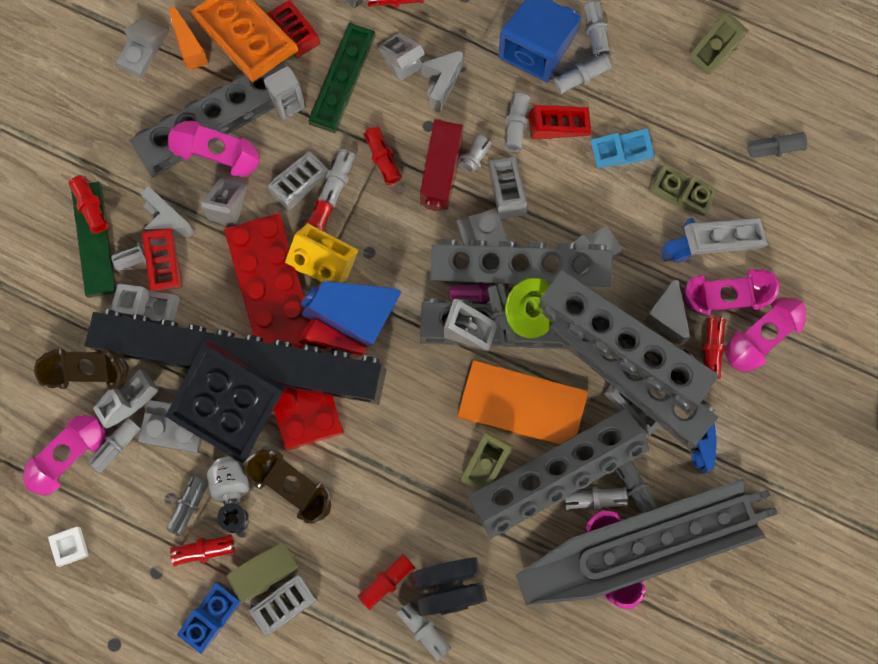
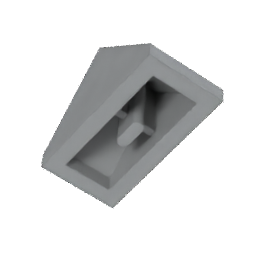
M220 178L202 201L201 207L208 220L231 226L237 225L248 184Z
M679 280L671 282L649 313L645 322L677 344L682 345L686 344L689 340L690 333Z
M454 299L444 326V338L489 351L497 328L496 322L460 300Z

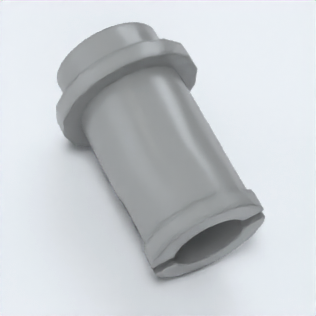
M476 135L467 152L461 154L459 165L462 169L469 173H474L475 170L480 169V162L492 145L490 141L484 144L487 140L486 137Z

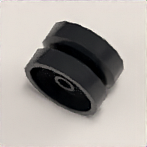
M477 557L450 561L411 572L416 590L435 589L434 593L421 596L417 600L421 617L439 613L441 615L467 610L469 606L487 602L484 585L479 583L463 584L464 581L477 578L480 575Z

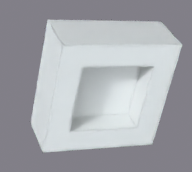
M78 526L48 537L57 567L89 557L81 528Z

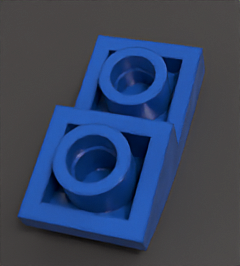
M713 423L703 435L702 440L691 451L692 462L696 469L700 468L702 475L714 469L717 450L715 423Z
M220 581L216 582L200 606L191 613L177 633V636L200 654L203 653L241 604L237 595Z

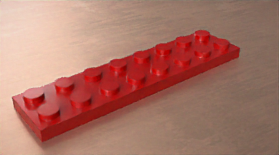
M280 213L225 228V236L253 335L263 338L264 343L274 344L275 340L292 343V348L303 349L305 344L298 342L311 320L301 315L305 308L301 306L304 294L297 270L285 263L290 246ZM286 388L274 409L286 451L344 434L333 396Z

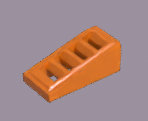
M175 7L169 8V15L186 68L190 70L207 65L208 60L204 49Z

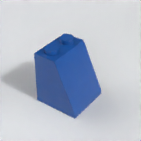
M525 0L500 33L498 58L548 83L577 34L582 16L578 15L574 9L562 7L553 2V0Z
M323 281L318 287L313 285L311 290L309 289L301 302V306L305 307L301 315L311 321L318 318L367 348L374 343L402 292L394 288Z

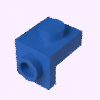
M694 218L687 219L683 226L684 233L685 226H687L690 223H695ZM687 236L664 244L661 250L664 262L674 260L675 263L691 257Z

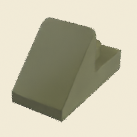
M725 12L689 56L709 75L738 50L736 45L749 30L730 12Z
M486 430L461 481L476 490H480L494 482L514 445Z

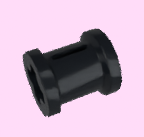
M225 504L218 512V524L230 533H241L249 524L248 513L237 504ZM230 513L237 514L239 522L236 525L230 523L228 518Z

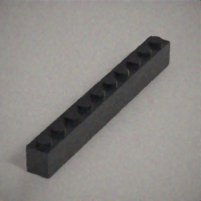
M105 309L104 313L93 312L84 345L94 352H102V349H108L125 358L190 369L202 344L209 340L286 388L378 405L380 404L387 371L383 364L379 363L380 359L370 356H362L361 360L352 359L349 353L334 350L332 355L321 353V349L314 346L304 345L303 349L292 348V343L275 340L274 344L264 343L263 338L254 335H246L245 339L234 337L235 333L226 330H217V333L214 334L206 332L205 327L189 324L188 329L181 328L174 321L161 319L159 324L150 322L149 317L133 314L132 318L122 317L121 312Z

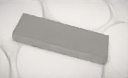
M760 218L690 223L684 227L692 255L762 249L768 245Z

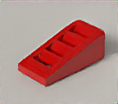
M291 0L286 1L267 13L296 43L298 51L294 53L296 58L320 45L318 34ZM287 10L291 12L280 20L277 19L279 15ZM292 18H295V19H296L294 22L290 23L289 25H287V26H285V27L283 26L284 23H286L287 21L291 20ZM299 25L301 26V28L289 34V31ZM303 33L307 34L297 41L294 40Z
M534 105L528 114L531 139L590 136L591 134L589 107ZM574 116H578L579 127H575ZM563 117L567 118V126H564ZM551 118H555V126H552Z
M172 228L142 232L150 291L156 292L182 288V278ZM153 240H167V244L156 246L151 245V241ZM168 250L169 256L154 258V252ZM170 262V268L156 270L155 264ZM172 274V280L158 281V276Z
M318 318L306 325L298 340L302 344L318 347L323 350L346 352L350 354V357L354 358L365 354L367 350L365 346Z

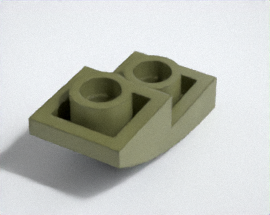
M665 164L660 167L649 189V192L676 206L703 216L707 214L718 191L695 176L687 178Z
M282 542L229 573L227 579L238 599L243 603L269 590L270 585L296 573L299 567L285 543Z

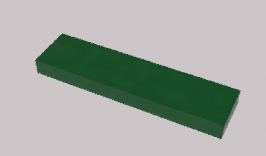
M352 23L348 24L308 120L309 125L336 134L375 39V31Z
M99 181L88 183L93 195L98 196L101 204L99 207L106 220L102 185ZM71 189L85 296L92 298L114 294L116 292L108 228L98 234L91 233L84 214L78 211L76 206L78 202Z

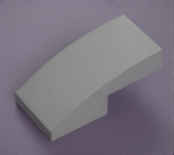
M118 283L111 310L121 312L123 316L131 318L133 314L150 318V322L160 324L161 319L174 321L180 298L174 294L154 292L144 287Z
M139 369L121 390H108L94 406L93 410L102 426L109 428L140 409L157 393L158 388L149 374Z

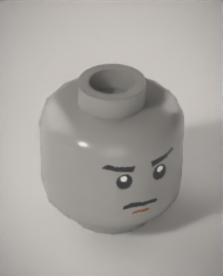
M224 457L214 461L207 471L211 497L222 501L223 504L238 503L241 500L240 498L249 491L248 478L244 474L245 465L233 457Z

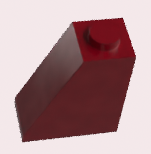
M434 119L420 190V204L429 210L440 211L441 209H449L463 147V125Z

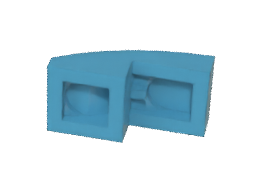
M648 128L621 136L617 132L590 140L597 168L627 165L655 158Z

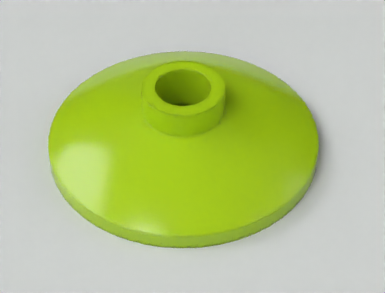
M527 278L516 284L509 293L505 313L509 326L516 334L525 338H537L546 334L554 323L547 319L541 313L542 309L539 308L540 299L551 285L547 281L539 278ZM529 302V309L526 311V305Z

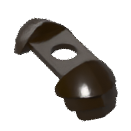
M58 348L44 353L36 360L34 374L41 386H47L51 389L57 387L66 389L69 381L106 382L107 389L111 390L117 389L128 375L130 367L119 354L108 349H102V352H66L64 349ZM82 359L91 361L94 366L92 374L87 375L81 371L80 361Z
M262 449L247 458L244 474L247 476L248 481L254 483L258 489H262L267 485L299 509L297 513L298 519L303 520L305 523L313 524L328 516L331 510V499L326 487L320 481L316 484L283 460V454L274 450ZM294 476L298 479L300 487L296 493H289L285 490L283 483L286 477Z

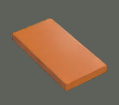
M206 0L190 11L196 23L252 83L298 51L296 43L254 0Z
M473 360L457 419L559 446L577 436L588 391Z

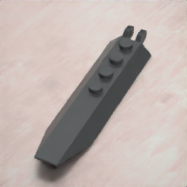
M741 479L573 537L516 574L526 605L592 599L766 538L763 531L757 525L758 521L777 515L776 508H768L762 510L761 513L755 514L751 503L766 500L771 496L769 490H764L750 496L745 495L744 480Z

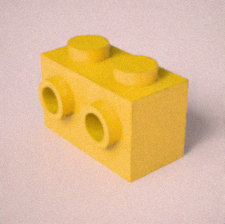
M307 223L295 234L285 263L294 267L298 272L319 280L320 283L323 281L343 283L349 276L358 249Z

